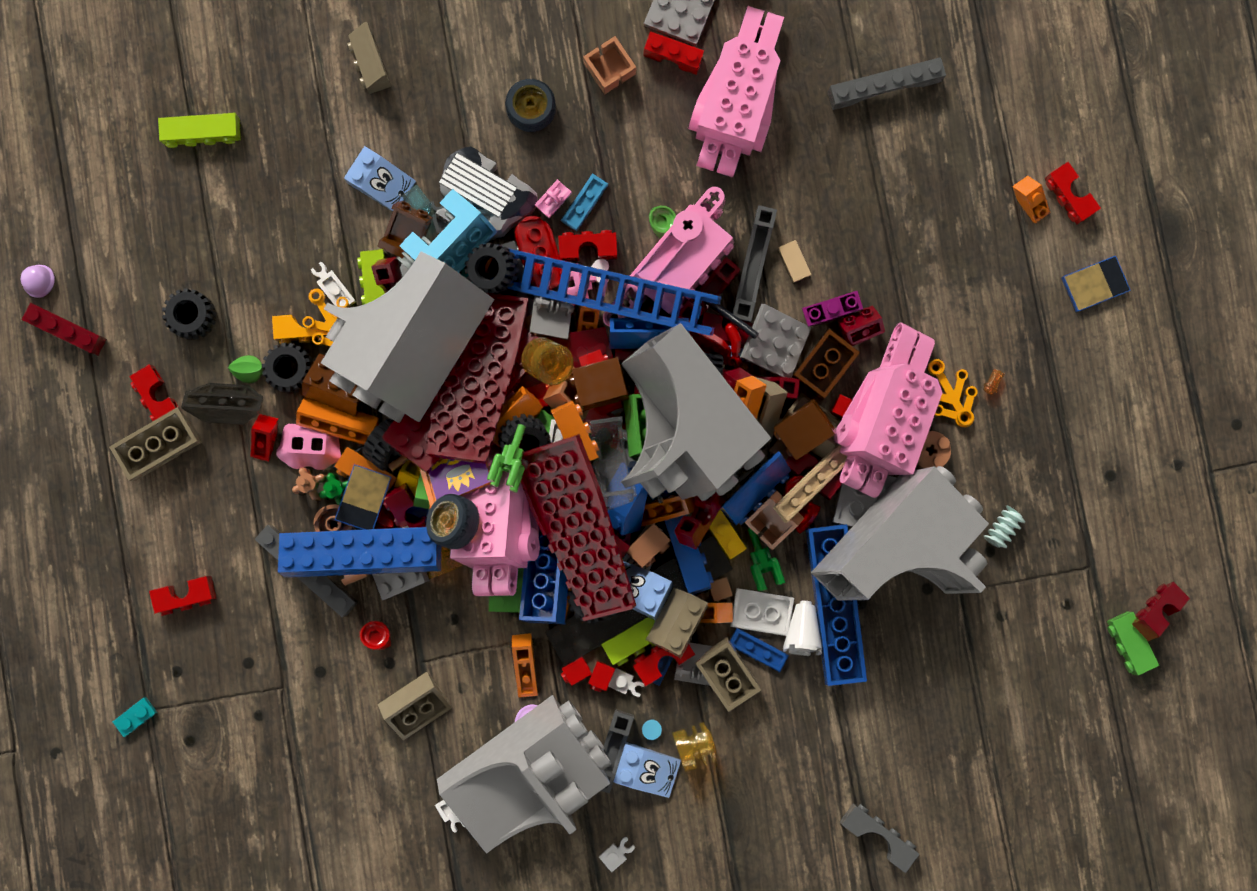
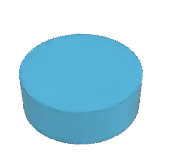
M651 719L643 724L642 733L647 739L654 740L661 735L662 728L658 721Z

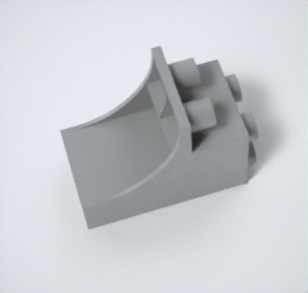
M420 251L416 260L402 279L376 300L351 308H342L330 303L326 304L324 310L337 319L326 335V338L331 340L333 344L321 361V364L334 371L329 381L349 394L354 386L358 385L352 395L372 408L377 409L381 400H383L384 403L380 407L379 412L400 423L406 414L420 422L494 299L446 263Z
M681 323L647 341L621 364L639 390L646 415V435L643 449L633 469L621 481L625 488L640 483L652 498L657 497L665 490L669 493L675 490L682 500L698 496L701 501H704L715 492L719 496L728 492L738 483L734 473L742 467L745 470L753 468L765 457L760 448L771 437Z
M934 466L915 470L914 474L899 475L811 573L837 600H869L885 582L905 571L913 572L929 579L945 594L981 593L986 586L977 576L986 567L987 561L978 551L969 548L967 551L966 549L989 523L980 515L983 511L981 504L970 495L962 496L953 486L956 483V479L947 469L941 466H937V468Z
M553 695L437 779L439 795L486 854L513 835L544 823L561 824L569 834L573 833L576 827L571 814L588 803V799L610 784L604 769L612 763L604 752L605 748L592 730L587 731L581 722L583 720L581 715L569 700L560 705Z

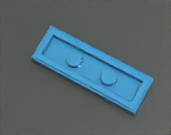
M592 173L561 222L577 232L608 187V183Z

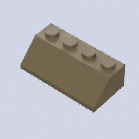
M177 407L111 445L109 448L128 481H136L202 443V440L192 423Z

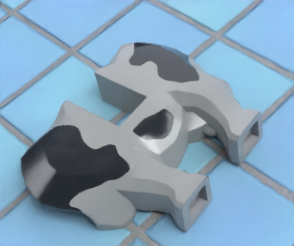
M465 147L455 151L446 159L442 176L457 152L492 173L496 171L497 165L496 162L486 158L477 149ZM511 174L507 181L517 188L499 217L467 200L498 231L488 242L504 237L513 227L517 226L524 218L530 216L536 209L535 204L538 202L537 193L513 174ZM440 184V191L443 196H446L451 190ZM445 208L439 209L436 212V217L448 225L451 221L445 216L447 210Z

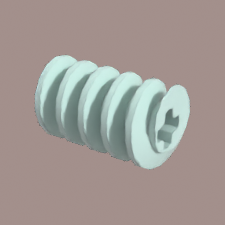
M1008 505L1006 506L1008 511L1003 510L1001 512L1003 517H997L999 523H993L994 529L988 530L990 536L984 535V538L997 548H1007L1004 541H1012L1009 534L1016 536L1013 529L1020 530L1021 527L1018 525V522L1025 523L1022 515Z

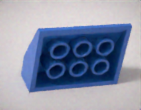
M779 451L775 453L722 505L721 511L734 525L738 523L742 525L749 518L747 514L751 510L755 512L763 504L761 500L765 496L769 498L776 491L774 487L779 482L783 484L790 477L788 473L791 469Z

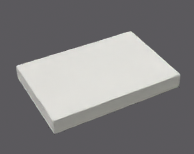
M736 588L733 622H731L730 627L787 636L794 598Z

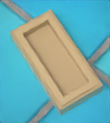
M796 240L778 247V251L793 283L811 276Z

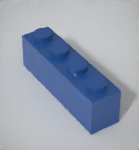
M610 318V349H639L647 341L672 327L636 318ZM678 318V320L689 322V318Z
M682 515L664 521L687 591L694 595L712 589L710 583L714 581L711 572H706L704 565L708 564L705 554H700L698 547L693 549L679 543L674 530L684 516Z

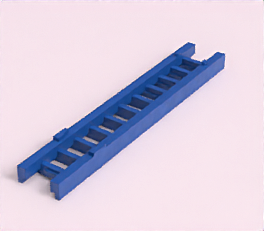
M514 249L509 251L515 254L513 259L526 260L522 283L512 281L514 285L507 287L508 289L670 327L681 323L687 331L713 336V327L697 324L702 310L701 303L706 301L720 304L722 296ZM535 263L544 265L540 287L531 285ZM553 267L562 269L558 291L549 290ZM571 271L582 273L577 296L567 294ZM590 275L601 278L596 300L586 298ZM608 279L619 282L615 305L603 302ZM627 284L638 286L633 309L622 307ZM645 288L657 290L652 313L640 311ZM664 292L676 295L671 318L659 315ZM683 296L695 299L690 322L678 320Z

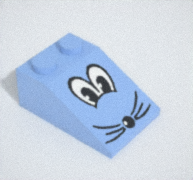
M365 146L344 177L349 185L393 211L391 209L392 205L398 201H404L416 183L413 178Z
M623 561L636 602L633 610L656 620L673 588L672 581Z
M626 742L613 782L632 789L669 798L681 760Z

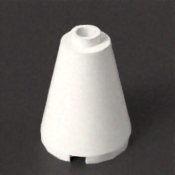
M800 601V604H796L784 642V652L789 649V653L795 655L810 656L811 652H816V655L822 654L823 649L816 607L812 605V602Z

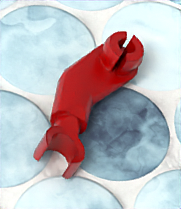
M730 322L725 327V332L731 342L732 353L728 364L733 366L732 359H735L737 365H740L742 363V358L739 356L741 336L738 332V327Z

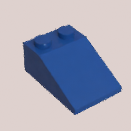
M622 462L603 496L612 527L621 535L641 530L648 493L640 483L627 488L621 483L633 469V467L628 468L626 462Z

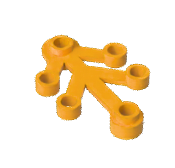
M320 289L311 290L309 300L318 306L327 323L316 321L310 316H306L302 323L308 329L316 328L329 332L337 318L335 317L334 319L332 314L324 310L326 296ZM315 293H319L318 299H313ZM339 297L336 304L338 307L348 308L349 301L345 297ZM341 300L346 301L345 306H340ZM308 319L312 320V324L310 326L306 325V321ZM315 333L312 336V341L316 345L323 344L331 347L333 344L331 340L325 338L321 333ZM317 336L322 337V340L320 342L315 341V338Z
M939 359L931 361L928 365V370L932 375H936L946 393H942L940 401L952 404L955 411L944 409L942 405L938 404L941 413L937 414L935 412L934 416L942 415L955 419L956 424L962 428L971 426L974 422V414L971 411L974 397L978 393L977 388L974 386L966 388L964 406L959 401L964 382L968 378V372L964 369L956 372L955 377L957 380L953 390L943 373L945 369L943 361ZM934 364L939 367L938 371L933 370ZM960 372L965 374L964 379L959 377ZM969 389L974 390L973 396L968 394ZM962 415H966V422L961 420Z

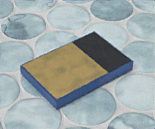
M1116 255L1061 277L1076 313L1131 291Z
M354 464L335 521L362 530L374 529L391 476Z

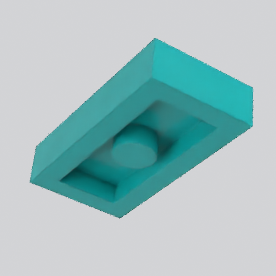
M144 697L112 722L122 736L126 737L154 716L157 711L149 700Z

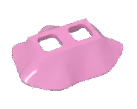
M287 424L282 431V438L276 455L281 461L294 469L310 466L317 470H324L335 464L341 457L339 437L296 424ZM294 437H302L304 439L302 450L292 449ZM313 438L323 439L321 451H313L311 449Z

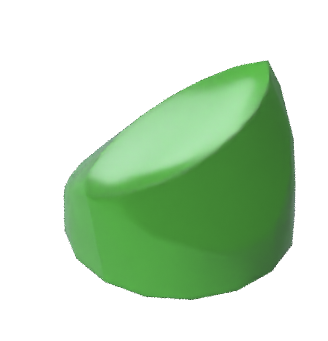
M667 206L654 207L649 213L651 228L660 239L673 225L676 217L674 211Z
M251 355L237 358L228 367L233 376L248 384L259 380L263 372L261 361Z

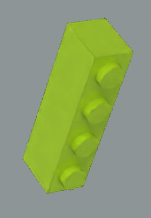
M236 113L158 118L159 141L169 148H175L181 144L186 146H196L197 143L215 145L216 142L233 144L235 141L241 140L240 118Z
M383 249L361 251L360 257L357 259L358 267L362 269V276L359 277L360 286L364 288V295L361 296L362 305L372 302L385 294L383 289L376 285L371 268L378 260L386 259V253Z
M648 617L601 644L613 665L617 663L618 666H621L629 661L628 656L632 654L635 657L646 651L644 647L649 644L652 647L655 646L647 641L646 638L656 620Z

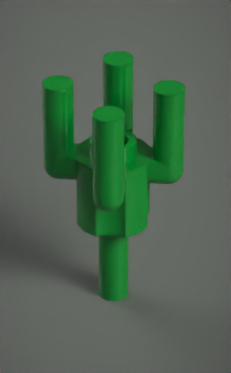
M328 473V482H325L324 490L319 492V497L326 500L330 498L335 499L337 505H340L348 481L341 482L338 480V475Z
M751 528L748 529L755 552L750 553L753 561L750 570L757 590L763 591L767 589L762 574L769 571L772 572L776 585L786 583L778 559L771 557L768 547L762 549L758 534Z

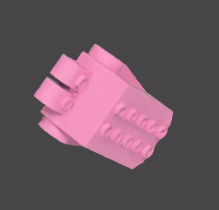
M750 6L747 7L738 37L724 43L720 59L697 99L688 128L697 132L696 139L704 141L697 166L713 171L718 154H721L717 173L730 177L734 176L741 153L750 156L752 150L762 151L771 123L777 70L780 63L774 48L784 17L768 12L764 26L760 24L764 11ZM757 33L761 34L758 43H755Z
M711 187L695 205H689L685 211L677 214L670 229L630 276L695 290L699 284L703 285L709 278V272L712 269L715 270L721 263L720 259L724 255L727 256L734 248L733 237L713 221V219L716 221L723 213L722 208L725 205L724 192L718 187ZM718 196L719 201L717 202L716 200H714V201L712 202V198H711V197H715V198H716V197ZM628 284L626 286L623 302L627 300L631 304L627 308H634L635 300L632 301L628 296L630 295L633 299H636L638 289L636 285ZM645 288L642 303L647 297H650L655 302L657 290ZM664 292L661 308L672 315L676 295ZM683 296L681 308L683 307L682 304L686 301V299L690 300L691 298ZM605 311L603 321L610 327V318L614 313ZM618 315V318H630L627 316Z
M899 323L894 328L880 367L868 372L846 410L842 421L837 426L836 434L834 435L835 443L841 445L840 453L847 456L840 475V482L872 498L878 497L881 493L887 475L914 474L942 395L938 379L924 373L935 344L934 339L921 332H917V330L904 323Z
M529 434L523 435L519 446L520 449L528 447ZM492 443L488 456L489 459L487 460L489 471L494 456L496 454L502 455L501 449L495 443ZM503 471L498 487H493L489 484L462 496L471 500L476 505L479 513V526L469 544L459 549H451L450 558L473 569L472 591L475 596H513L517 588L518 568H527L528 561H535L539 556L538 524L531 511L521 482L517 493L510 491V487L506 485L509 472ZM458 508L454 511L453 530L459 518Z

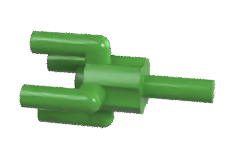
M518 424L512 444L504 446L502 455L496 454L494 456L487 480L491 481V486L498 487L503 471L509 472L506 485L510 487V491L517 493L525 470L521 462L524 450L520 449L519 446L526 426Z

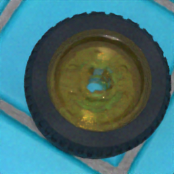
M523 79L509 89L505 99V108L509 120L515 127L527 132H536L544 129L551 123L556 112V102L554 94L547 84L537 79Z
M457 494L441 496L431 506L427 515L426 527L428 536L437 545L449 549L462 548L471 542L478 530L479 513L476 505L465 497Z

